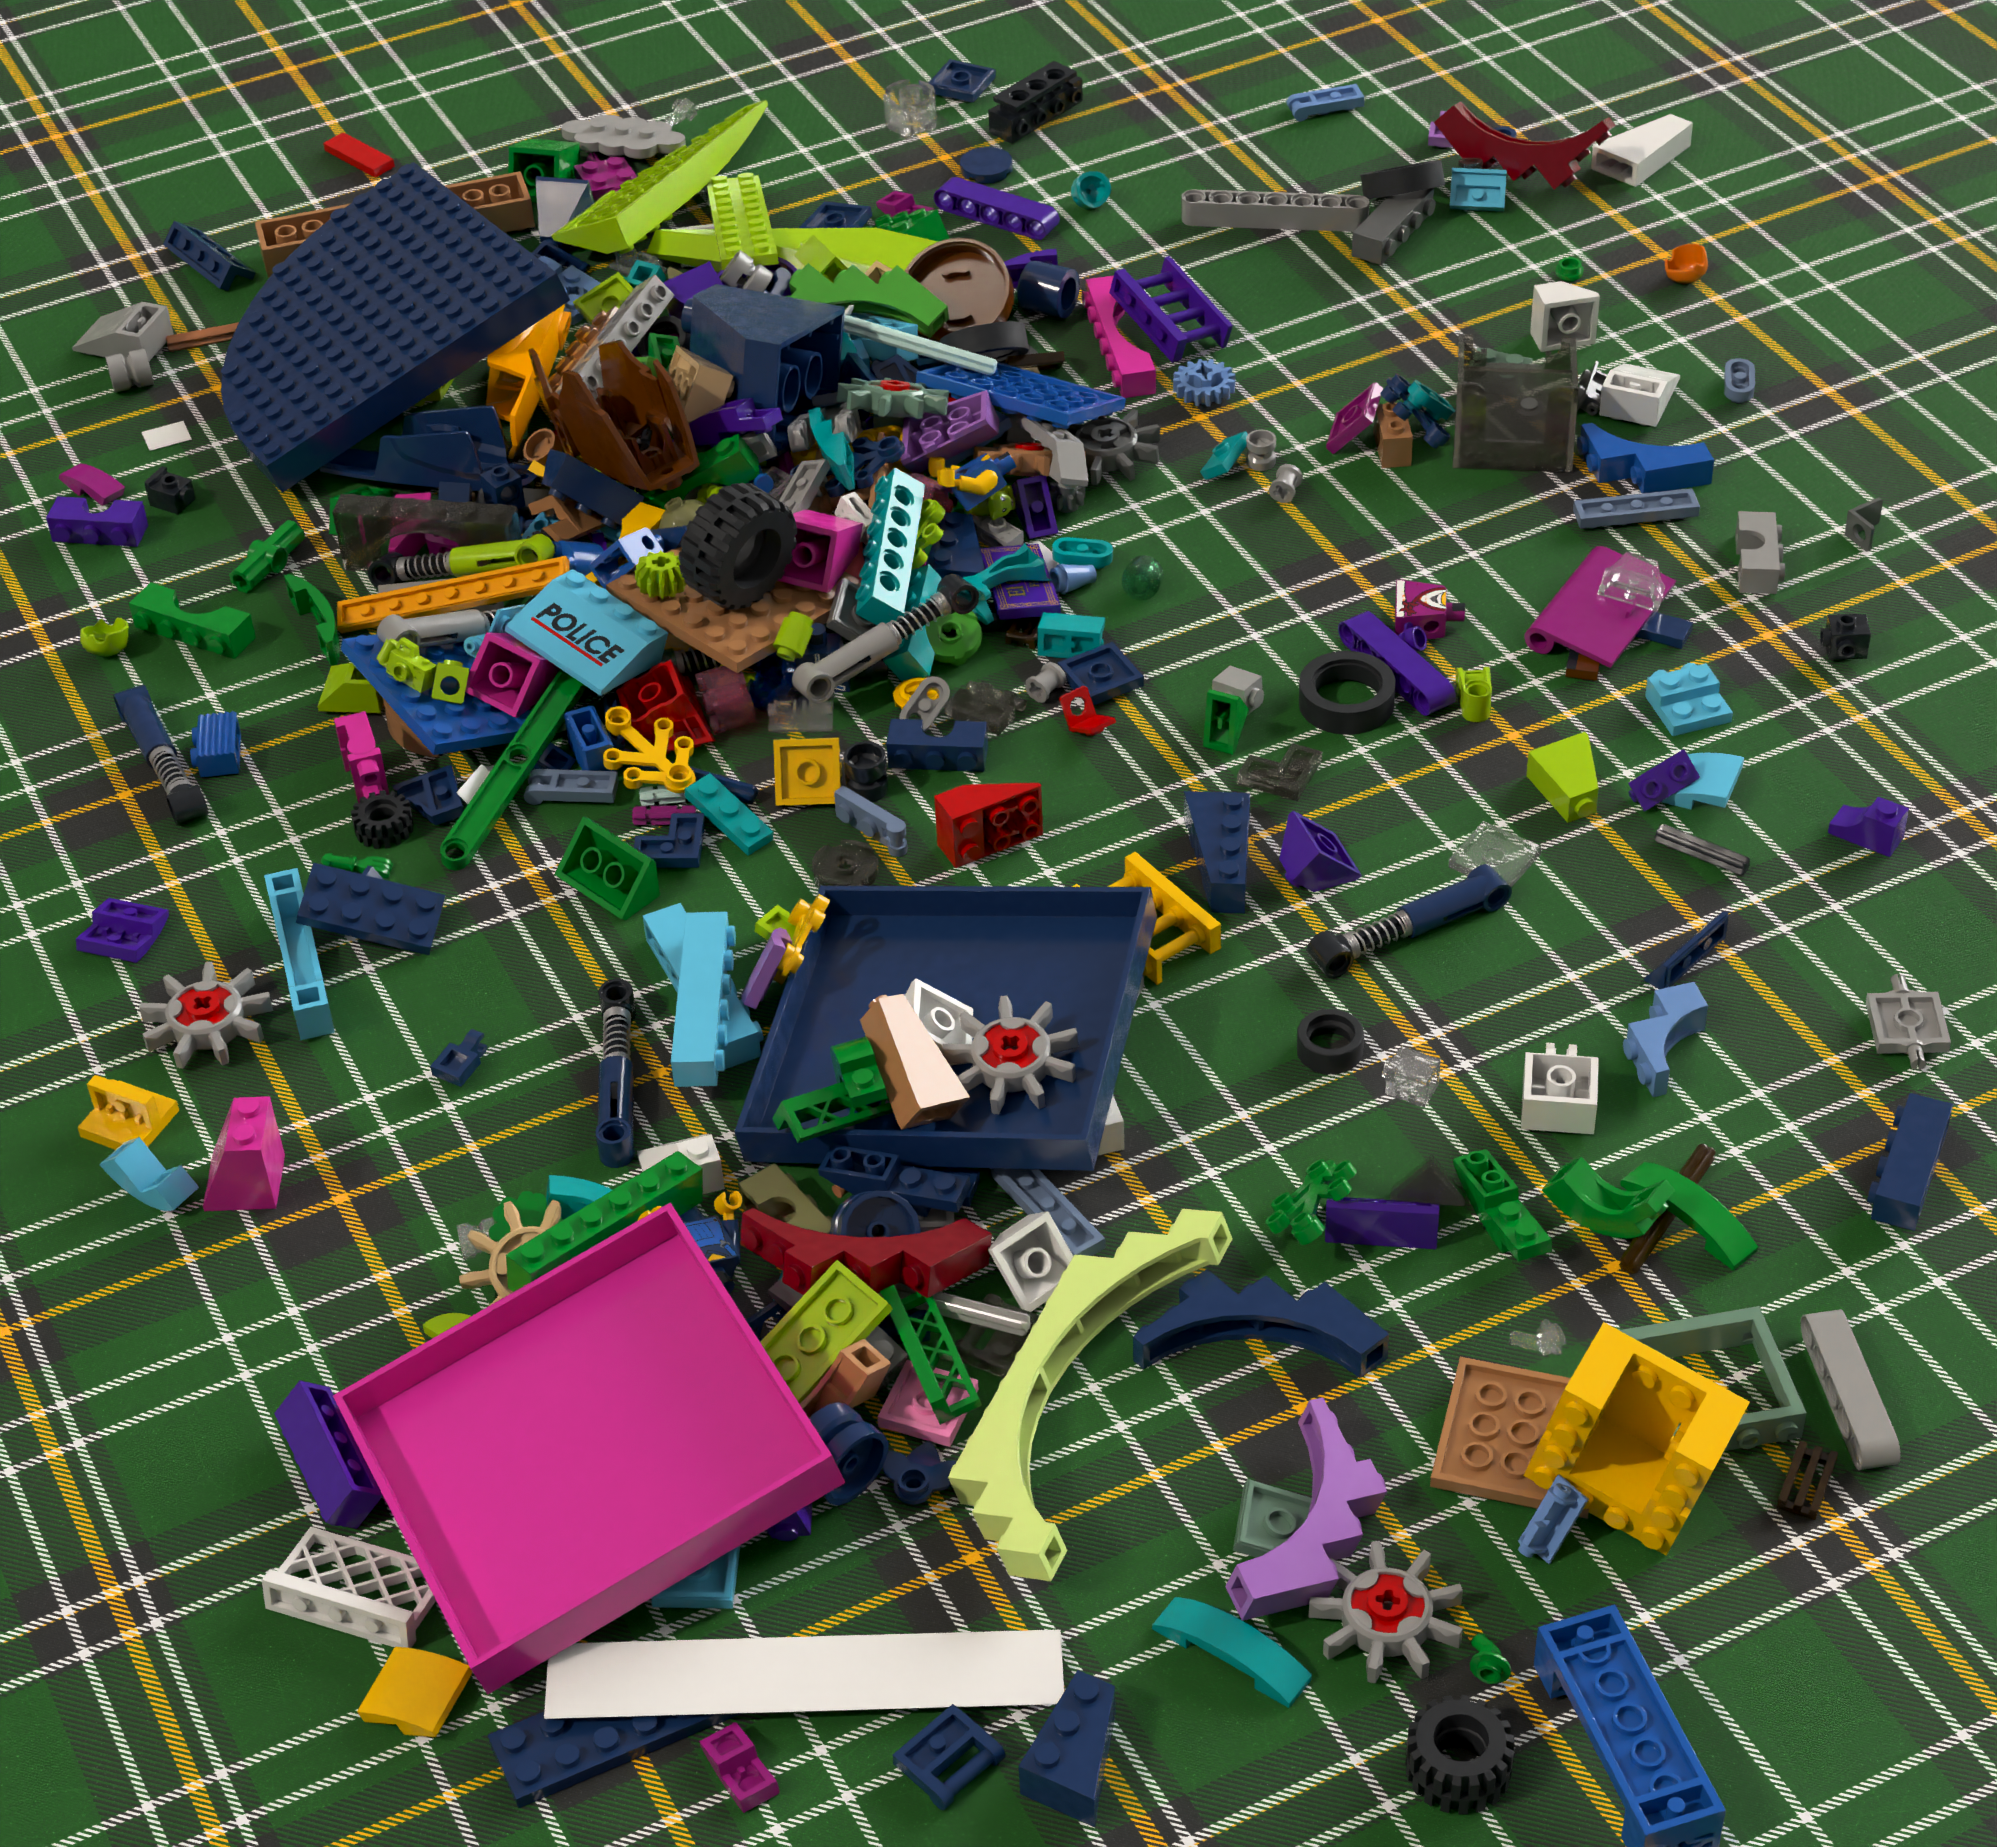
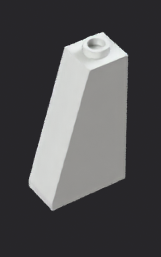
M1669 114L1608 138L1601 145L1596 143L1593 145L1591 169L1636 187L1690 147L1693 123Z

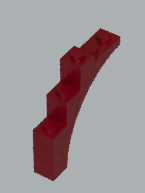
M1462 102L1453 105L1434 122L1469 168L1489 169L1498 161L1503 169L1507 170V174L1513 181L1521 177L1526 180L1538 169L1553 189L1561 185L1565 189L1577 179L1575 174L1582 169L1578 163L1591 153L1589 148L1596 142L1598 145L1604 143L1612 136L1609 131L1616 126L1611 118L1608 117L1588 131L1574 137L1555 141H1529L1511 137L1491 128L1478 119Z
M751 1208L742 1213L740 1245L783 1270L782 1283L802 1295L838 1260L877 1294L881 1290L901 1282L924 1297L929 1298L989 1265L990 1253L988 1249L991 1246L992 1233L963 1218L944 1227L917 1234L893 1237H853L800 1228L777 1220L755 1208Z

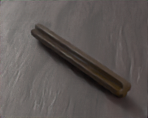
M1704 1143L1699 1144L1679 1174L1698 1184L1715 1160V1149L1708 1147ZM1666 1209L1644 1235L1635 1237L1620 1258V1268L1630 1274L1637 1273L1676 1216Z

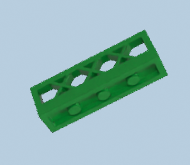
M843 1082L781 1101L772 1119L778 1131L790 1127L797 1143L893 1113L889 1098L881 1100L879 1106L873 1108L867 1105L852 1108ZM850 1108L848 1116L840 1118L832 1114ZM819 1118L817 1125L804 1130L801 1126V1123Z
M894 1285L881 1290L883 1299L893 1308L890 1315L939 1424L941 1425L981 1406L982 1403L933 1296L926 1298L916 1292L900 1299ZM925 1302L928 1303L929 1308L923 1320L908 1316L906 1311ZM927 1331L942 1334L935 1348L921 1344ZM939 1359L954 1362L948 1376L933 1372ZM952 1387L968 1391L969 1397L948 1406L946 1401Z

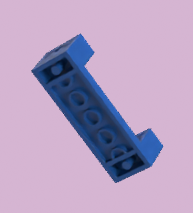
M1614 1604L1538 1627L1534 1668L1550 1699L1567 1694L1625 1807L1621 1834L1625 1846L1719 1847L1726 1810L1616 1605Z

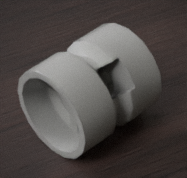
M739 250L723 271L720 280L730 287L763 292L772 279L773 273L761 264L755 266L753 258Z
M145 348L129 351L127 357H124L121 353L105 357L115 393L130 390L132 384L139 388L154 384Z

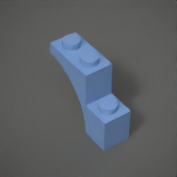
M1695 982L1655 990L1653 1006L1649 1008L1650 1019L1628 1024L1627 1039L1623 1041L1624 1053L1628 1060L1634 1062L1639 1081L1643 1085L1646 1084L1652 1097L1667 1093L1670 1069L1666 1063L1665 1056L1669 1050L1685 1037L1705 1030L1708 1004Z

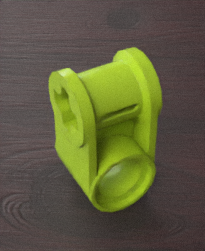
M1483 667V670L1463 671L1462 668H1456L1457 696H1459L1463 718L1471 722L1487 720L1490 717L1492 696L1490 668Z

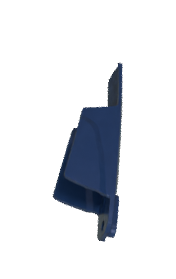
M493 406L429 410L407 414L404 417L402 436H383L380 439L379 452L349 448L319 468L320 472L437 488H439V481L470 483L473 491H480L482 488L480 474L504 463L521 476L523 488L536 489L535 483L541 479L527 470L529 466L510 462L503 428Z

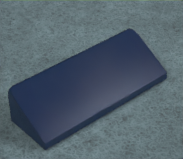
M1724 910L1709 921L1651 971L1644 980L1658 989L1672 986L1726 938L1729 913Z

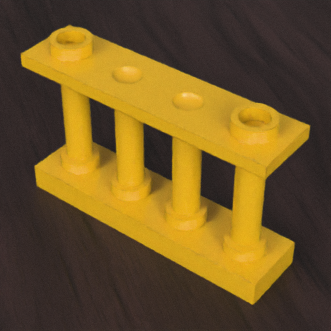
M1134 852L1125 857L1124 877L1107 887H1151L1155 908L1163 914L1156 920L1153 936L1172 925L1179 927L1185 932V934L1155 951L1151 947L1149 948L1143 972L1144 976L1146 975L1156 985L1162 982V962L1193 944L1200 945L1209 954L1221 949V923L1138 853Z

